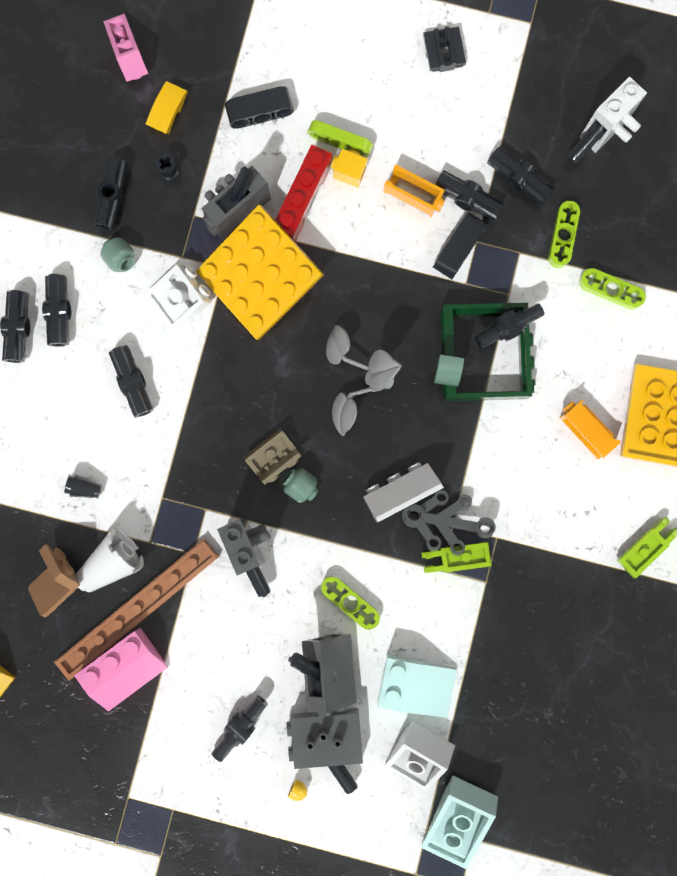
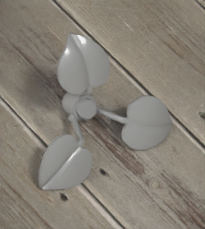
M335 325L326 345V355L329 362L338 365L343 360L368 371L365 376L366 384L369 385L368 388L350 392L348 396L345 393H339L333 403L332 417L334 425L340 435L345 436V433L353 426L357 416V406L352 398L367 392L390 389L394 383V377L402 365L394 360L385 350L375 351L370 358L369 366L347 358L345 354L350 348L349 336L343 327Z

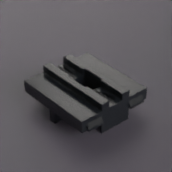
M447 26L445 29L438 30L436 28L434 31L423 32L426 49L425 55L430 71L445 72L466 65L459 26L452 28ZM447 47L449 52L443 53L441 52V48Z

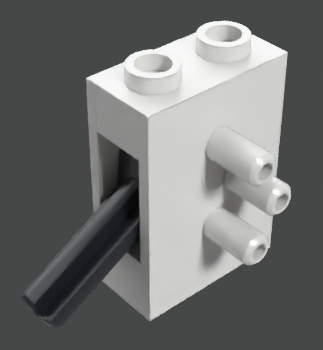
M629 77L595 111L579 137L581 140L568 153L569 158L578 163L590 149L596 153L615 133L624 142H628L632 134L623 125L625 124L633 132H636L641 127V124L631 115L647 92Z

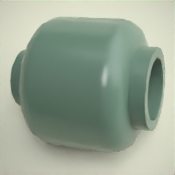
M122 238L108 239L104 242L100 252L104 263L114 272H126L135 263V251Z
M292 468L282 481L284 493L298 503H303L307 499L311 501L318 492L316 488L317 478L304 468H297L296 470Z

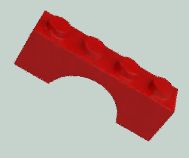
M312 144L275 219L294 242H296L304 226L312 199L318 188L324 184L333 161V153Z

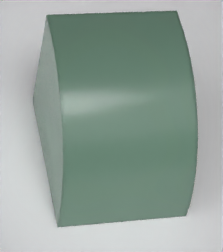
M440 355L437 359L434 383L457 387L461 379L464 358Z

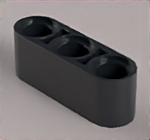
M286 86L235 97L225 102L229 124L233 129L284 118L294 113L290 92Z
M468 212L432 268L452 280L483 234L488 223Z

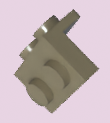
M280 428L243 458L265 485L268 482L275 481L284 469L294 466L302 455Z

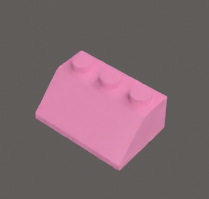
M140 628L74 676L90 698L110 711L168 668V666Z

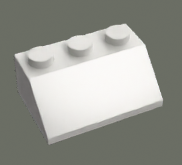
M418 462L408 468V474L401 477L400 473H397L387 479V485L380 488L379 484H376L366 490L367 495L363 498L376 522L444 488L428 463L422 466Z

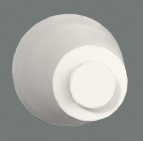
M115 530L109 532L76 573V578L80 583L78 588L82 591L92 592L141 570L144 566V560L142 555L140 557L137 556L135 551L138 547L134 541L122 531L115 533Z

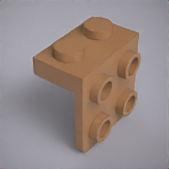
M45 544L39 552L47 569L28 587L36 608L43 617L51 614L80 586L64 552L57 547L53 549Z

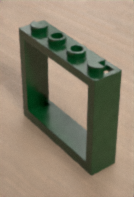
M528 302L443 305L441 308L442 355L455 357L453 316L503 315L511 310L521 312L528 309ZM529 324L524 329L525 332L518 336L520 391L456 393V386L443 385L444 401L521 400L532 397L536 383L535 379H532L531 376L535 360L534 356L530 354V347L533 346L534 338L533 333L529 331Z

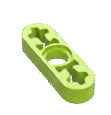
M311 121L307 134L317 141L341 150H354L365 158L369 157L373 148V143L370 140L321 121Z
M573 201L564 202L557 211L548 255V261L554 268L565 267L572 257L580 216V208ZM569 208L572 215L568 219V223H564L567 216L564 211ZM561 229L567 230L570 233V239H560L558 231ZM560 246L564 247L562 249V257H565L561 262L558 261V257L554 256L560 251Z
M594 268L587 269L579 278V285L584 291L630 310L639 308L646 300V294L642 288ZM590 275L593 276V281H595L592 285H589L588 279H586ZM602 280H605V282L601 285V288L599 290L598 287L600 286V284L598 283H600ZM607 284H615L618 287V293L610 295L606 290ZM633 293L636 294V299L639 300L635 303H632V298L629 297Z
M329 576L324 579L321 590L330 601L362 628L371 630L378 626L380 616L375 608L339 578ZM336 581L338 583L336 588L340 592H342L343 588L347 590L341 596L339 602L335 600L338 594L334 591L331 593L327 592V582L333 583ZM347 596H354L357 599V606L352 610L345 608L343 604ZM361 604L366 606L362 609L365 613H374L373 619L375 622L373 624L371 622L365 624V618L360 613L358 617L353 615L359 611Z

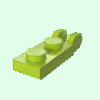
M666 516L660 519L652 528H649L616 560L633 578H637L677 537V528L671 529L663 538L659 534L670 522Z
M488 542L465 545L464 553L460 556L453 555L450 547L440 548V550L435 552L422 553V558L430 559L441 556L442 565L424 567V573L439 571L445 573L491 566ZM454 546L453 549L459 552L462 550V547Z

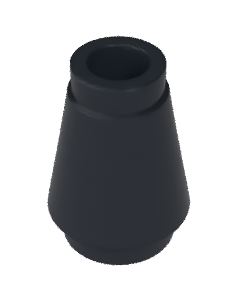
M77 474L75 476L69 475L64 493L69 494L70 497L99 498L102 485Z

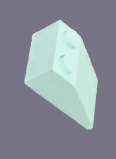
M386 654L377 697V706L403 713L448 718L457 669Z
M452 776L442 795L421 848L467 869L496 817L498 796Z

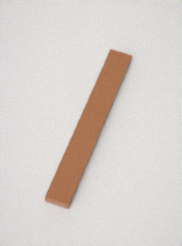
M204 538L54 663L68 681L72 680L75 677L74 675L101 656L220 556Z

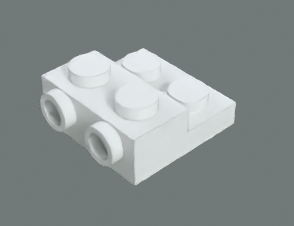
M176 264L145 293L147 299L171 331H176L190 317L197 316L212 302L209 298L211 295L210 291L203 284L199 285L195 279L197 274L190 266Z

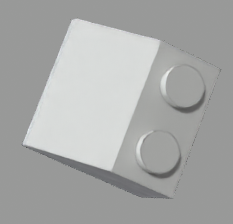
M412 721L399 738L385 767L428 791L448 770L455 745L426 729L423 725Z

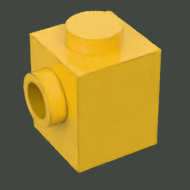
M342 149L339 156H334L331 164L333 178L359 188L367 169L368 159L362 157L354 150L347 151Z

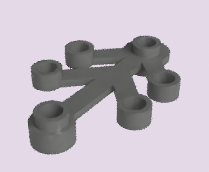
M444 490L437 491L434 497L422 505L412 504L404 508L402 512L403 522L407 526L419 530L426 540L428 550L432 552L439 550L441 540L432 534L426 523L434 524L449 543L451 553L455 556H460L464 553L465 544L457 539L450 528L476 532L481 538H490L496 529L495 522L488 517L481 518L478 522L452 518L459 511L468 510L471 507L472 498L466 494L461 495L458 501L437 515L428 512L437 505L444 506L447 504L449 496ZM443 495L445 496L446 500L439 501L437 499V496ZM462 499H467L469 501V504L467 506H464L461 504L460 501ZM411 513H416L418 515V519L412 520L409 517V515ZM487 526L489 528V532H482L481 527ZM431 540H436L438 542V546L431 547L429 542ZM459 544L462 550L457 552L453 549V546Z

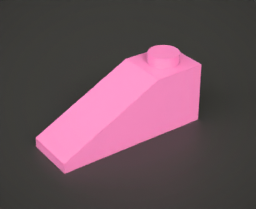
M125 14L103 21L126 81L136 80L148 74Z

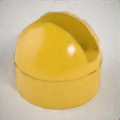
M296 778L294 779L288 793L289 799L301 801L307 796L308 790L304 782Z

